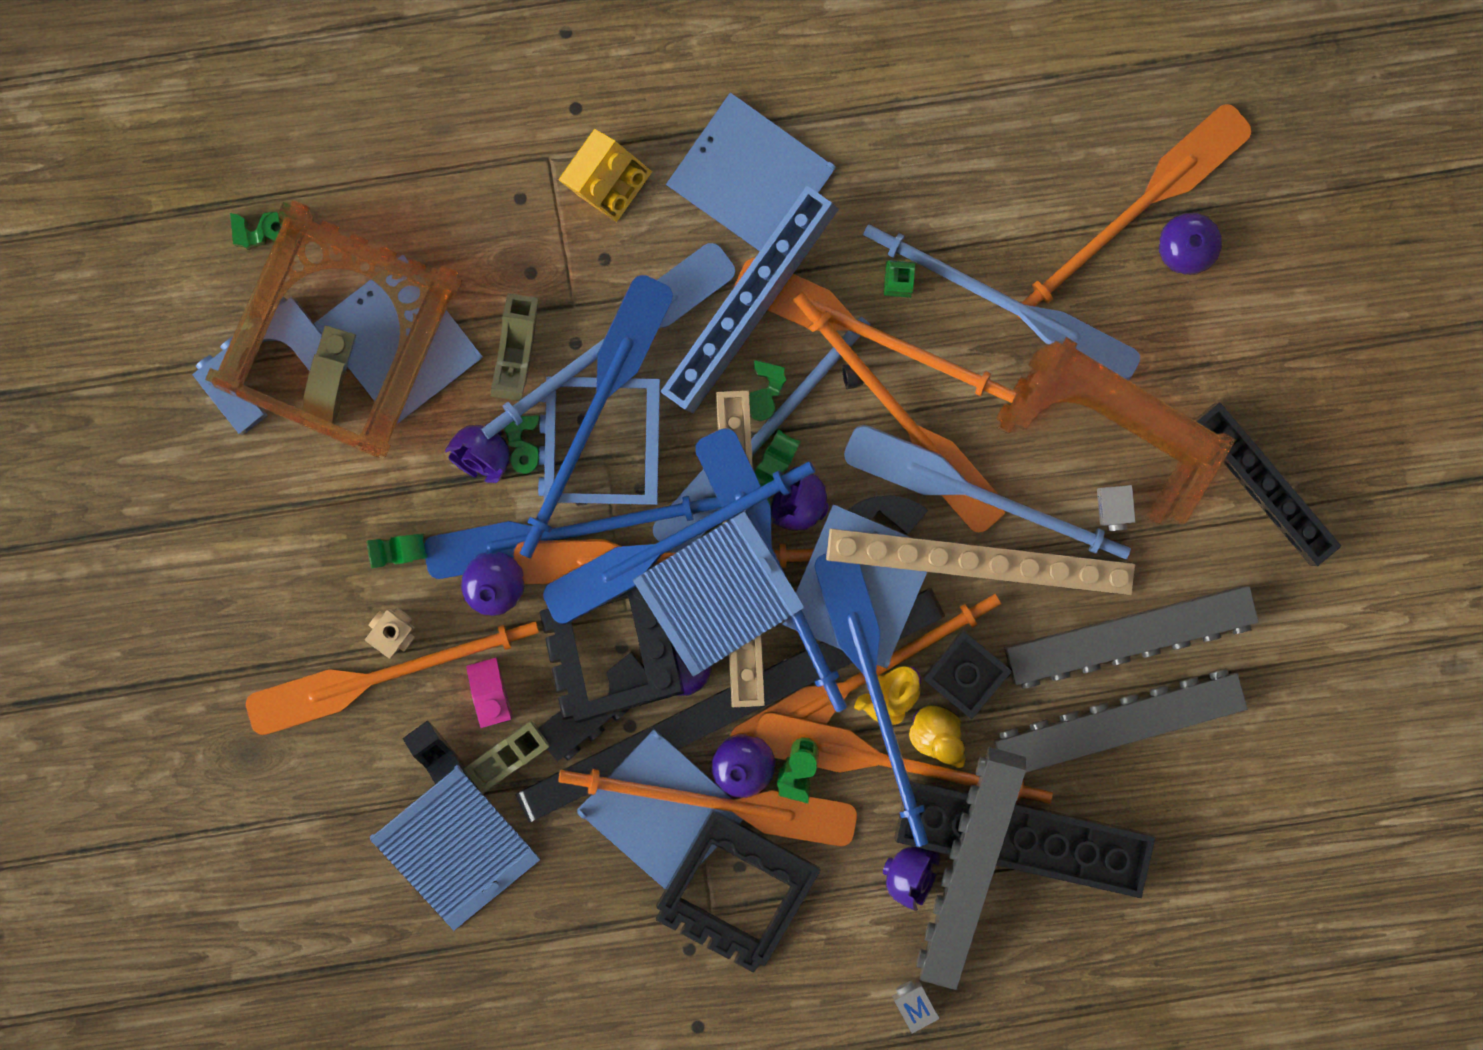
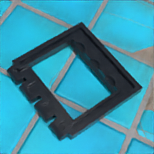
M637 587L603 605L629 598L648 685L588 701L571 622L567 624L556 622L549 609L539 612L543 632L545 634L555 632V635L546 637L545 641L550 663L561 662V665L551 668L556 692L563 693L568 691L567 695L558 697L563 720L574 718L576 723H580L685 693L674 646Z
M711 809L656 904L657 909L660 910L656 921L673 930H676L680 923L683 922L684 925L680 934L701 945L705 943L708 936L711 937L707 945L708 949L727 959H730L734 952L737 951L738 954L734 959V963L754 973L759 964L763 966L767 964L821 869L817 865ZM712 844L791 886L760 940L681 898Z

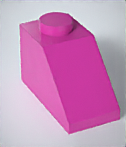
M497 657L467 665L472 699L480 728L511 720L513 714Z

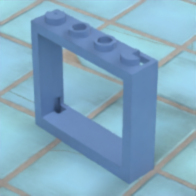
M572 377L560 387L596 388L597 378ZM631 378L620 387L647 389L645 495L562 493L558 503L658 505L660 379ZM556 390L540 401L546 402V415H540V433L545 434V446H539V465H545V477H539L538 495L544 496V501L555 480Z

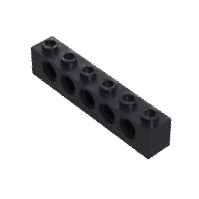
M1220 402L1212 404L1190 423L1310 566H1319L1341 547L1340 543Z

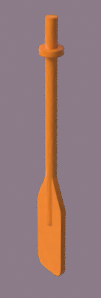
M1225 104L1218 107L1160 158L1144 194L1043 284L1039 281L1032 284L1035 291L1021 303L1036 307L1042 300L1050 303L1053 300L1050 293L1152 203L1191 191L1244 144L1251 135L1250 124L1234 106Z
M751 258L745 262L735 283V286L755 258ZM795 274L790 277L767 310L809 329L808 327L812 322L792 300L800 292H803L821 314L826 311L829 312L831 317L827 321L836 331L855 332L977 387L975 394L982 396L985 391L1010 403H1013L1018 392L990 380L992 373L985 371L981 376L856 320L830 290Z
M800 292L792 299L812 322L808 328L812 332L818 329L908 432L911 443L942 455L970 484L998 494L953 441L915 423L827 321L831 317L828 311L821 314L803 292ZM941 495L974 532L986 531L1005 514L1004 510L967 495Z
M605 539L539 541L530 559L520 554L525 543L524 541L517 544L513 556L514 560L523 570L524 584H549L608 551L622 546ZM786 543L779 544V550H774L781 567L786 568V562H808L814 549L786 550ZM664 553L653 566L658 565L675 553Z
M993 594L969 609L966 604L960 606L961 614L895 651L891 656L887 669L877 665V676L969 623L972 628L977 626L975 619L1001 605L997 595ZM859 672L844 682L836 684L843 699H845L851 691L865 684L866 680L862 672ZM805 686L735 726L731 736L741 733L755 738L759 719L767 712H775L827 724L836 711L824 686Z
M535 621L507 630L505 625L498 626L499 633L368 674L328 669L252 693L246 700V709L251 726L256 733L267 735L341 712L372 685L503 645L505 650L511 649V642L540 633L537 622Z
M767 712L759 719L755 738L758 737L764 740L771 748L774 758L786 760L787 757H790L791 746L794 741L800 738H809L818 747L817 768L839 773L878 765L892 768L888 754L879 752L849 729L775 712ZM903 758L906 771L968 786H977L980 777L972 773ZM1023 779L1016 803H1019L1021 798L1051 804L1053 792L1024 786Z
M592 769L590 775L560 770L558 782L588 787V794L592 795L596 794L597 789L733 812L764 834L834 846H846L852 841L854 836L857 812L852 805L844 802L809 796V803H804L778 796L779 791L775 790L760 792L747 798L728 799L600 777V772L597 769Z

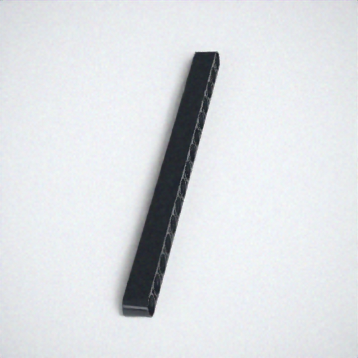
M932 588L917 595L899 640L945 617ZM825 642L818 643L830 671L839 670L853 663L843 650ZM806 649L763 670L765 706L813 683L814 680L819 678ZM731 687L563 770L590 775L592 769H597L600 772V777L608 778L653 729L657 730L678 750L765 706L732 707ZM559 771L519 791L515 796L528 822H532L587 795L588 787L558 782Z

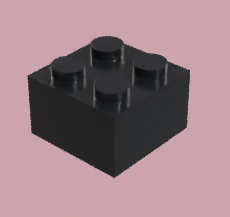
M961 630L922 678L969 718L973 719L1012 671L971 636Z

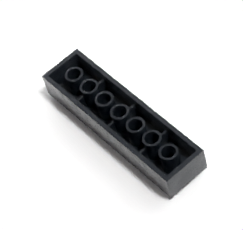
M909 778L917 806L924 805L925 811L920 813L928 844L918 848L950 855L954 840L960 841L962 832L958 831L961 816L963 813L968 814L971 804L967 803L969 792ZM903 801L900 812L905 810ZM1016 803L996 865L1142 899L1156 837L1147 832ZM899 814L894 836L896 843L916 847L908 817L901 818Z

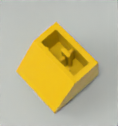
M594 129L558 180L617 223L652 174V171L615 140Z

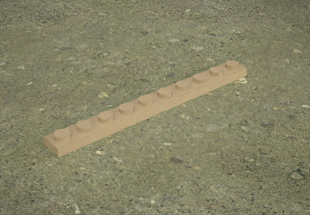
M749 391L716 392L718 430L728 428L737 434L753 468ZM760 635L729 654L732 707L765 706Z
M832 528L829 530L826 560L1127 595L1132 594L1135 564Z

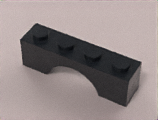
M632 652L628 653L606 672L609 681V695L648 685L645 668ZM630 709L576 723L574 718L563 720L561 711H558L538 729L550 744L547 750L558 762L563 757L568 761L581 750L578 744L587 737L590 741H593L606 730L602 725L612 717L614 721H617Z

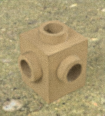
M399 608L395 612L391 609L386 610L385 613L379 611L368 625L372 630L365 641L391 659L399 649L404 652L415 638L411 634L415 628L410 624L412 618ZM389 626L394 627L396 630L394 637L388 633Z

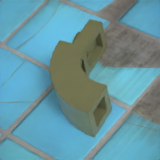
M507 294L490 397L520 401L523 397L532 355L539 298Z
M324 326L316 355L314 354L307 379L302 407V417L304 420L334 428L343 399L341 397L342 386L356 334Z
M531 720L464 769L483 794L513 771L550 747V744Z

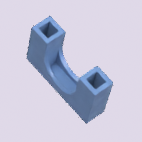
M282 297L270 307L272 312L263 319L258 316L245 326L246 333L239 338L233 336L220 346L223 351L214 358L208 355L196 365L198 370L192 374L238 434L244 435L268 416L246 388L242 376L244 360L255 346L266 341L284 342L292 348L310 371L322 333L293 297H290L288 300Z

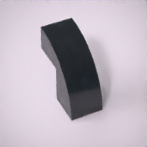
M891 495L871 497L847 509L869 520L880 511L906 534L910 533L928 511V509L913 500Z
M428 720L402 738L413 757L426 768L435 784L453 771L456 765H459L463 773L475 785L465 771L462 761Z

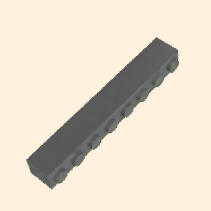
M1240 586L1004 647L1009 669L1012 671L1010 674L1013 684H1021L1022 689L1040 685L1039 679L1051 676L1052 681L1071 677L1069 671L1082 669V673L1099 670L1101 669L1100 663L1112 661V665L1127 663L1131 661V655L1142 653L1143 658L1161 654L1160 648L1172 645L1173 650L1191 646L1190 640L1202 637L1203 642L1220 639L1221 632L1232 630L1233 634L1248 632L1252 630L1251 625L1259 623L1250 586Z
M1225 668L1210 672V678L1198 681V677L1179 681L1180 687L1170 690L1167 685L1150 689V695L1138 698V694L1122 697L1119 699L1120 704L1110 707L1107 702L1089 707V713L1078 715V711L1068 712L1059 716L1060 721L1050 724L1047 719L1029 724V730L1018 732V728L1008 729L1000 732V738L994 739L996 749L1025 756L1026 772H1030L1248 709L1238 673H1228V669Z
M989 747L986 758L980 757L978 761L976 775L980 777L977 786L971 785L967 803L971 804L968 814L963 813L961 816L958 831L962 832L960 841L954 840L950 853V859L954 861L951 869L945 868L941 886L945 887L943 896L937 895L933 908V913L937 914L935 922L928 923L924 938L925 941H928L926 950L920 949L916 967L921 968V981L957 990L1026 772L1025 756Z

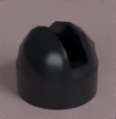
M849 364L842 366L843 381L847 390L864 384Z

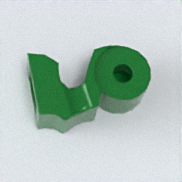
M277 212L263 213L255 231L248 230V222L243 217L230 213L233 245L236 247H244L247 250H251L254 247L265 245L266 238L280 243L286 241L292 233L291 222L284 215Z
M886 261L884 296L911 298L914 287L915 262Z
M754 360V370L757 376L767 378L769 383L765 389L750 392V416L757 421H765L773 415L775 410L772 397L779 396L783 385L787 381L784 376L785 367Z
M540 415L521 416L523 420L521 424L517 426L514 422H511L504 428L508 438V445L516 448L511 455L510 462L514 470L519 473H530L539 464V447L524 441L522 432L525 429H535L540 422Z
M778 430L771 445L769 444L762 457V463L757 466L754 472L761 487L774 480V472L778 470L782 473L787 471L801 442L800 440H795L782 433L783 431Z
M424 533L391 537L385 541L382 539L366 540L370 568L383 567L392 563L395 565L413 562V560L428 558L427 554H425L423 538H425Z
M800 738L793 742L790 757H787L784 765L779 768L777 780L778 796L809 803L810 779L808 777L814 776L819 755L817 744L813 740Z

